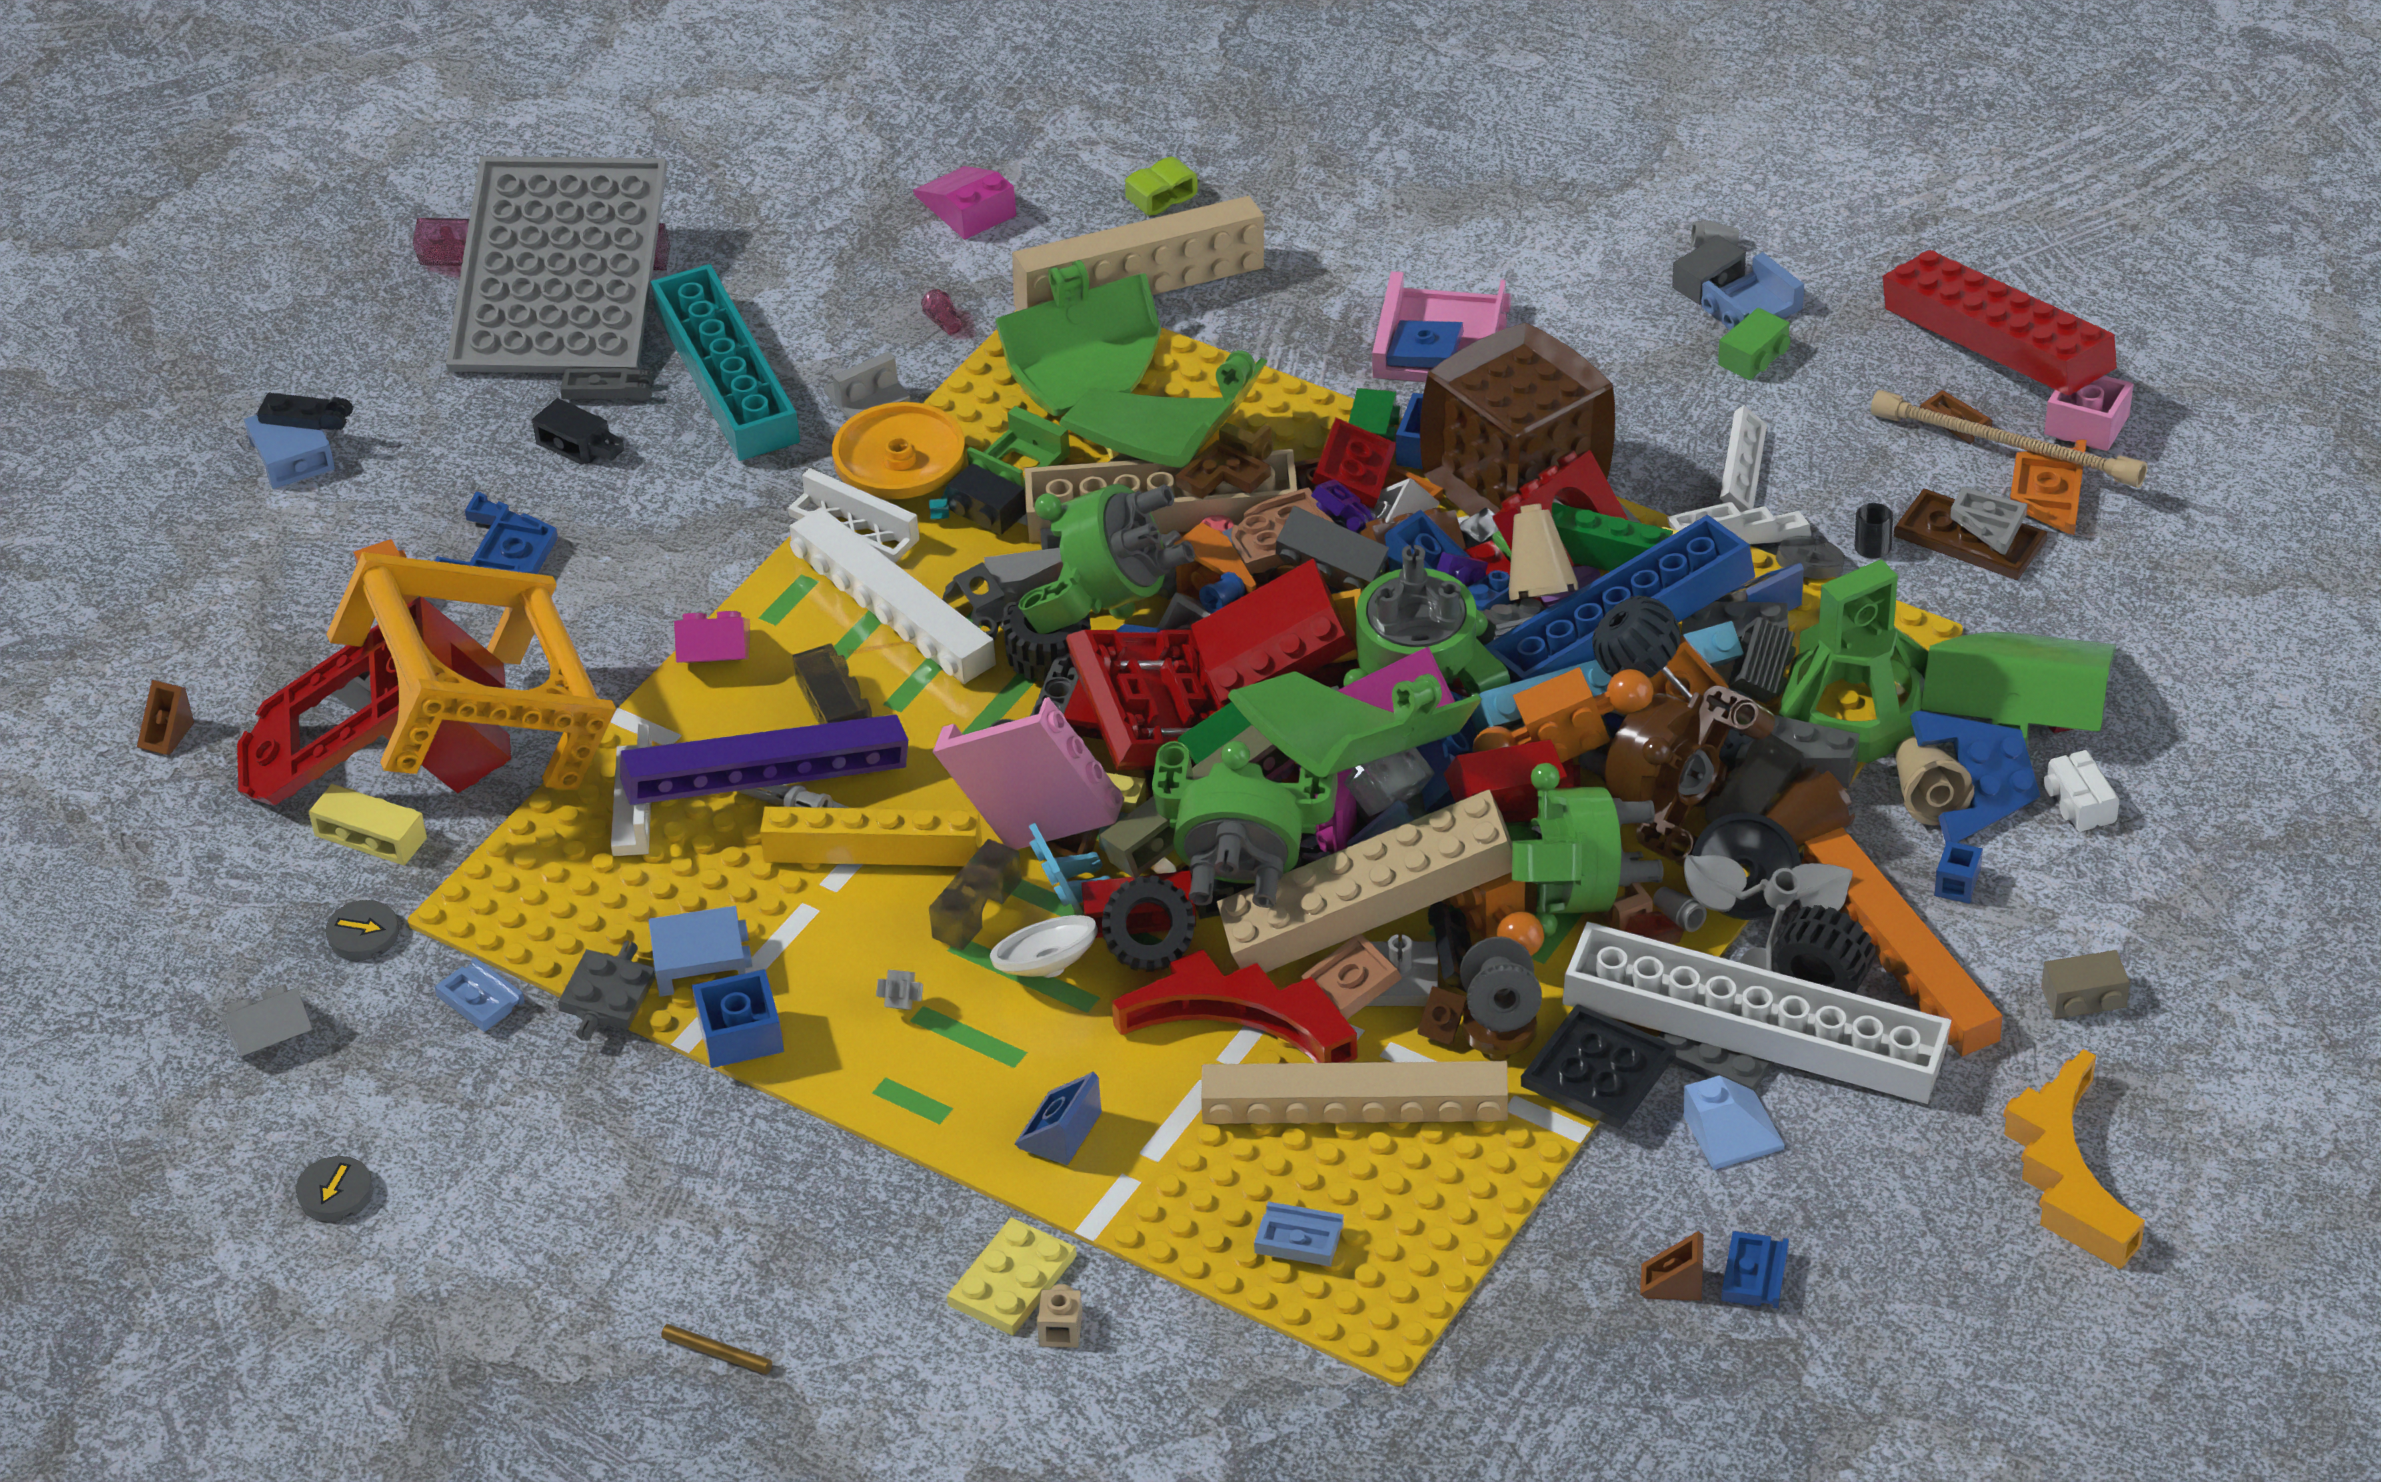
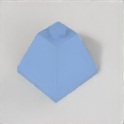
M1722 1076L1685 1085L1683 1116L1713 1170L1784 1150L1785 1144L1754 1090Z

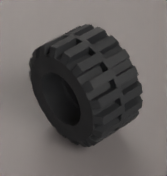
M1019 600L1016 602V606L1010 607L1008 615L1004 617L1006 657L1009 665L1014 666L1016 673H1024L1025 678H1038V681L1045 682L1053 661L1057 657H1062L1069 653L1066 641L1067 635L1082 630H1091L1090 615L1088 614L1075 624L1047 634H1038L1018 607Z
M1151 875L1150 878L1139 876L1135 877L1133 881L1124 882L1118 890H1114L1110 895L1103 911L1102 934L1108 950L1117 957V961L1122 965L1126 964L1130 966V969L1136 971L1141 969L1146 970V972H1154L1156 969L1161 968L1163 970L1168 968L1171 962L1181 958L1185 951H1187L1194 934L1195 916L1191 901L1187 900L1186 893L1181 888L1178 889L1173 885L1174 882L1168 879L1166 881L1158 879L1159 876ZM1142 903H1153L1159 905L1168 913L1170 930L1163 941L1155 945H1143L1131 938L1127 931L1126 920L1128 914L1135 906Z
M1814 905L1813 908L1809 906L1803 907L1800 911H1796L1775 943L1771 954L1772 960L1775 961L1773 964L1774 969L1780 974L1855 994L1875 962V945L1870 943L1872 938L1869 933L1862 930L1863 926L1858 921L1854 922L1850 919L1851 916L1848 914L1839 913L1832 907L1825 909L1822 905Z

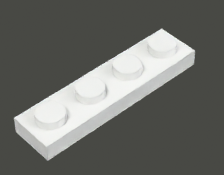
M1745 405L1734 412L1720 499L1723 503L1733 502L1740 512L1751 510L1754 506L1767 424Z

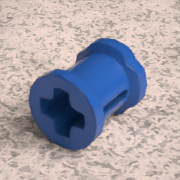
M1224 573L1221 575L1220 581L1215 584H1207L1200 589V601L1208 612L1214 613L1225 607L1228 603L1243 597L1246 591L1242 579L1235 573Z

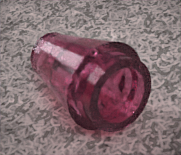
M934 289L924 295L921 300L923 314L948 335L957 333L963 324L949 294L940 289Z

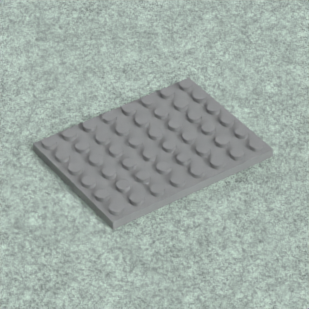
M480 156L446 360L448 372L564 373L566 368L639 369L651 287L650 281L652 280L666 181V158Z

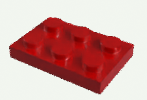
M1335 417L1312 483L1319 485L1335 479L1361 499L1360 503L1374 509L1379 499L1396 443Z

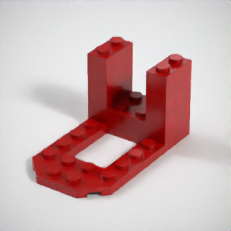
M419 596L407 604L421 639L428 650L440 662L457 674L481 685L498 688L506 687L503 662L423 597ZM379 625L369 630L362 647L346 645L262 702L255 713L259 717L258 722L251 733L244 731L237 743L238 792L247 799L275 806L287 797L296 794L299 789L311 781L319 779L326 771L340 762L346 761L352 754L367 744L376 741L379 736L383 735L390 740L398 722L399 685L395 663ZM370 670L371 703L300 750L299 715L309 708L317 706L324 698L336 690L344 688L348 682L363 672ZM442 719L421 765L459 794L512 759L510 734L498 725Z

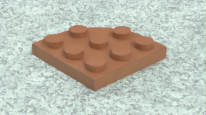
M1309 487L1268 499L1253 506L1244 513V520L1238 526H1233L1231 532L1232 545L1250 574L1262 573L1269 568L1288 564L1276 554V540L1293 506L1334 523L1329 515L1316 506L1318 501L1311 496L1312 491Z

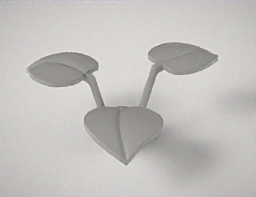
M1687 855L1684 862L1685 880L1690 892L1701 905L1710 910L1729 911L1734 906L1736 898L1744 900L1762 890L1764 891L1767 904L1776 909L1766 943V950L1761 948L1749 949L1743 954L1739 963L1772 972L1776 971L1773 966L1775 961L1772 960L1771 953L1773 952L1774 941L1785 909L1790 906L1792 901L1799 900L1801 909L1806 906L1813 908L1814 905H1822L1825 909L1832 907L1838 912L1845 902L1849 883L1853 875L1852 870L1840 866L1818 863L1802 864L1794 867L1792 870L1787 868L1778 869L1774 872L1770 881L1762 879L1760 884L1747 891H1743L1747 883L1746 874L1743 868L1730 858L1720 855Z

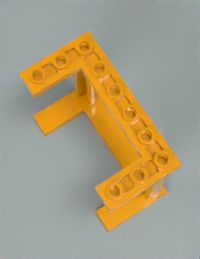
M362 552L326 635L330 643L362 647L376 618L392 655L399 685V712L397 725L380 760L384 771L417 774L441 720L444 719L563 732L542 776V780L546 787L578 790L616 708L612 700L599 699L551 598L557 586L553 576ZM402 594L506 607L487 650L503 663L520 665L535 633L549 663V679L536 688L516 690L481 685L457 674L440 662L428 650L420 637Z

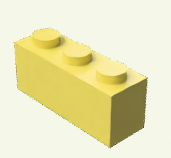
M331 784L309 810L314 836L403 866L407 864L427 839L421 812L335 784Z

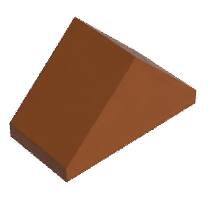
M158 680L151 681L137 743L138 748L171 755L194 724L185 687Z
M1697 1231L1642 1263L1640 1295L1647 1299L1701 1301L1704 1234Z

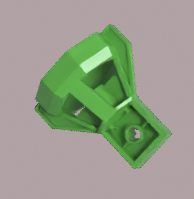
M1882 559L1821 585L1819 623L1800 632L1799 654L1791 663L1778 715L1860 734L1858 762L1863 763L1873 762L1895 752L1898 744L1903 739L1915 735L1910 716L1915 711H1923L1921 706L1929 653L1924 646L1894 626L1898 575ZM1842 678L1852 684L1864 682L1871 689L1877 719L1846 721L1827 716L1817 711L1816 707L1827 685ZM1895 682L1901 685L1909 694L1907 701L1900 708Z

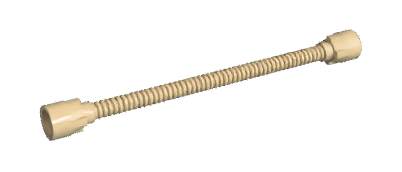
M1878 390L1871 403V414L1894 421H1900L1901 418H1911L1939 427L1949 428L1950 430L1965 432L1966 434L2000 442L2001 444L2012 445L2013 447L2044 454L2045 456L2048 455L2049 457L2052 456L2053 458L2084 465L2085 467H2092L2113 476L2114 481L2132 487L2140 488L2146 477L2147 463L2144 461L2120 455L2117 459H2106L2094 456L2093 454L2078 452V450L1912 406L1911 403L1903 400V396L1891 392Z

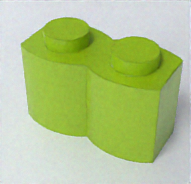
M1176 157L1161 159L1151 168L1139 169L1125 179V197L1149 216L1165 211L1172 204H1180L1192 198L1198 192L1197 174Z

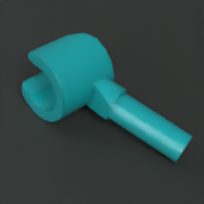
M947 487L940 499L929 500L931 519L949 518Z

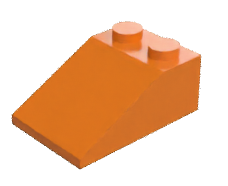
M1201 522L1174 543L1175 546L1183 541H1188L1195 551L1194 562L1176 567L1177 593L1200 600V589L1207 584H1215L1220 581L1221 575L1227 572H1233L1242 579L1246 590L1244 596L1257 589L1256 582L1229 538L1221 531L1215 530Z

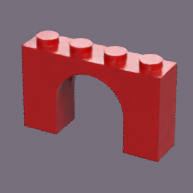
M1575 450L1562 455L1556 460L1559 464L1558 466L1556 464L1552 465L1538 474L1540 480L1535 479L1520 488L1522 494H1515L1501 502L1503 508L1493 515L1492 518L1511 552L1514 515L1521 513V506L1541 504L1542 510L1549 509L1552 516L1553 499H1556L1566 506L1629 520L1591 450L1576 454ZM1564 546L1571 566L1575 565Z

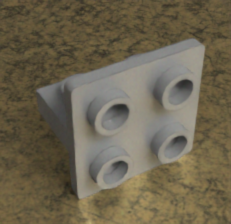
M889 351L833 375V383L824 386L825 395L848 419L863 410L877 405L911 401L910 394L898 383L896 360Z

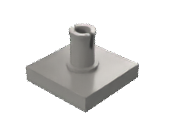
M1398 935L1392 936L1388 942H1370L1397 968L1402 979L1366 1006H1426L1432 986L1438 987V950L1436 942H1412L1406 935H1402V942H1398Z

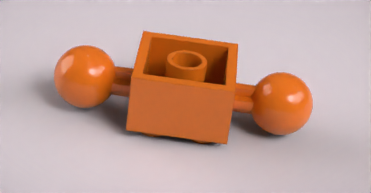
M1580 667L1514 694L1513 698L1525 726L1512 732L1499 726H1492L1482 730L1474 740L1473 753L1551 739L1560 761L1563 763L1568 759L1611 742L1601 715L1613 710L1620 714L1628 715L1645 708L1651 703L1653 698L1652 683L1644 673L1634 669H1626L1616 673L1611 678L1606 692L1593 697Z
M1512 872L1449 897L1453 907L1456 909L1460 908L1465 915L1470 929L1473 932L1477 931L1483 940L1492 937L1511 938L1522 944L1531 956L1536 954L1541 948L1544 941L1543 926L1537 917L1525 912V882L1512 880Z

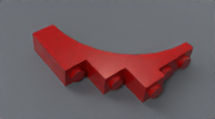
M1203 949L1171 962L1170 976L1158 979L1147 986L1112 1000L1113 1023L1120 1035L1147 1026L1172 1021L1214 1020L1238 1023L1268 1032L1289 1042L1308 1055L1315 1063H1349L1358 1059L1356 1031L1312 976L1298 983H1293L1282 990L1277 989L1258 963L1236 970L1224 977Z

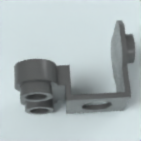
M983 562L954 576L953 581L945 587L946 591L942 598L944 602L949 604L966 596L973 606L971 614L972 623L978 628L979 626L988 627L990 631L985 633L993 638L994 641L998 633V627L1000 626L1004 630V617L1008 615V610L1011 606H1016V602L1005 603L1003 600L1005 594ZM984 580L988 583L989 590L987 593L982 595L973 593V591L983 585Z

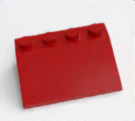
M1314 559L1307 561L1191 625L1207 674L1220 702L1224 706L1232 702L1228 698V694L1233 689L1236 690L1294 671L1306 676L1356 649V644Z

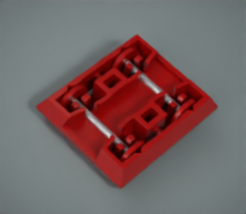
M1082 630L1069 634L1066 637L1071 660L1116 770H1154L1157 752L1162 745L1168 742H1178L1179 736L1224 707L1207 674L1192 630H1161L1160 632ZM1190 757V759H1191V764H1192V768H1193V767L1196 766L1197 764H1196V763L1193 761V759Z

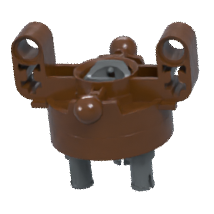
M1722 686L1709 688L1703 696L1695 692L1690 703L1670 694L1659 693L1653 695L1652 701L1648 706L1636 712L1623 715L1615 710L1611 711L1610 713H1615L1625 719L1614 736L1608 755L1593 749L1580 754L1578 759L1581 768L1601 775L1612 798H1620L1622 802L1653 801L1655 809L1654 822L1652 824L1632 823L1638 826L1636 839L1646 849L1684 867L1687 855H1692L1698 839L1697 836L1682 829L1688 813L1694 807H1709L1713 800L1719 805L1729 806L1738 799L1740 792L1738 785L1734 780L1725 778L1728 767L1719 759L1720 749L1730 729L1752 739L1760 740L1769 736L1775 725V718L1768 709L1752 699ZM1726 705L1732 706L1730 712L1724 709ZM1661 835L1667 836L1665 843L1659 840ZM1690 845L1689 850L1684 854L1686 848Z

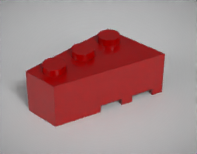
M1551 739L1458 755L1443 773L1455 803L1490 789L1500 812H1538V790L1531 781L1532 770L1537 765L1550 763L1557 768L1560 780L1555 788H1559L1567 778Z

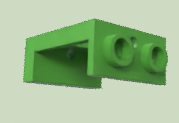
M1015 406L1007 413L1009 430L984 452L972 447L967 449L968 465L973 463L1024 487L1025 490L1023 470L1001 460L1010 452H1018L1038 461L1040 464L1037 467L1058 466L1070 455L1068 429Z

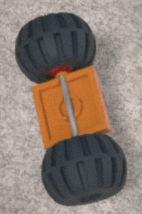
M1633 596L1618 603L1605 614V617L1601 619L1594 631L1592 646L1595 658L1602 670L1611 677L1622 670H1638L1644 673L1651 681L1653 695L1666 693L1690 703L1695 692L1703 696L1706 690L1713 686H1722L1752 699L1745 693L1728 687L1726 681L1683 635H1680L1679 625L1673 612L1654 598ZM1726 705L1724 709L1730 712L1732 706ZM1730 729L1719 754V759L1728 767L1727 772L1735 769V758L1742 742L1746 745L1754 740Z

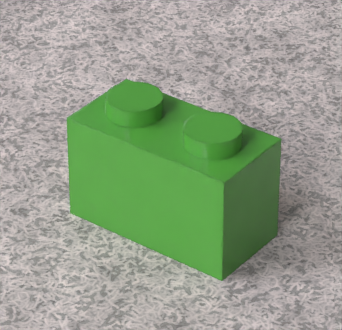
M1759 307L1756 308L1719 340L1718 365L1750 381L1759 372L1766 370L1769 364L1779 355H1783L1788 350L1791 342L1789 337L1790 322Z

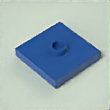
M1399 320L1387 353V365L1403 367L1437 366L1457 352L1464 332L1463 322Z

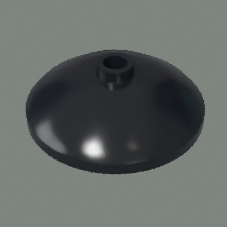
M1751 812L1731 813L1713 821L1700 834L1692 852L1693 856L1720 855L1736 861L1748 873V877H1746L1747 883L1743 891H1747L1760 884L1762 879L1770 881L1772 875L1778 869L1787 868L1792 870L1794 867L1801 865L1798 848L1790 834L1774 820ZM1762 890L1744 900L1736 898L1732 909L1726 912H1718L1734 919L1757 920L1776 913V909L1767 904L1764 891Z

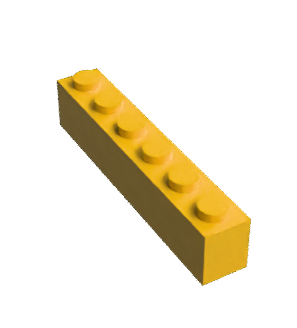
M765 806L760 829L764 862L979 866L982 845L978 810Z

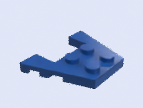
M476 491L465 509L466 521L491 525L490 529L470 562L438 556L435 561L538 574L558 539L557 529L526 513L520 516L510 511L507 504L500 501L495 504L487 499L486 494Z
M1915 711L1910 716L1918 747L1952 742L1957 760L1970 773L1974 786V795L1970 803L1971 808L1943 812L1938 817L1945 844L1947 841L1959 843L1961 840L1982 831L1985 827L2006 818L2041 797L2022 730L1924 711Z

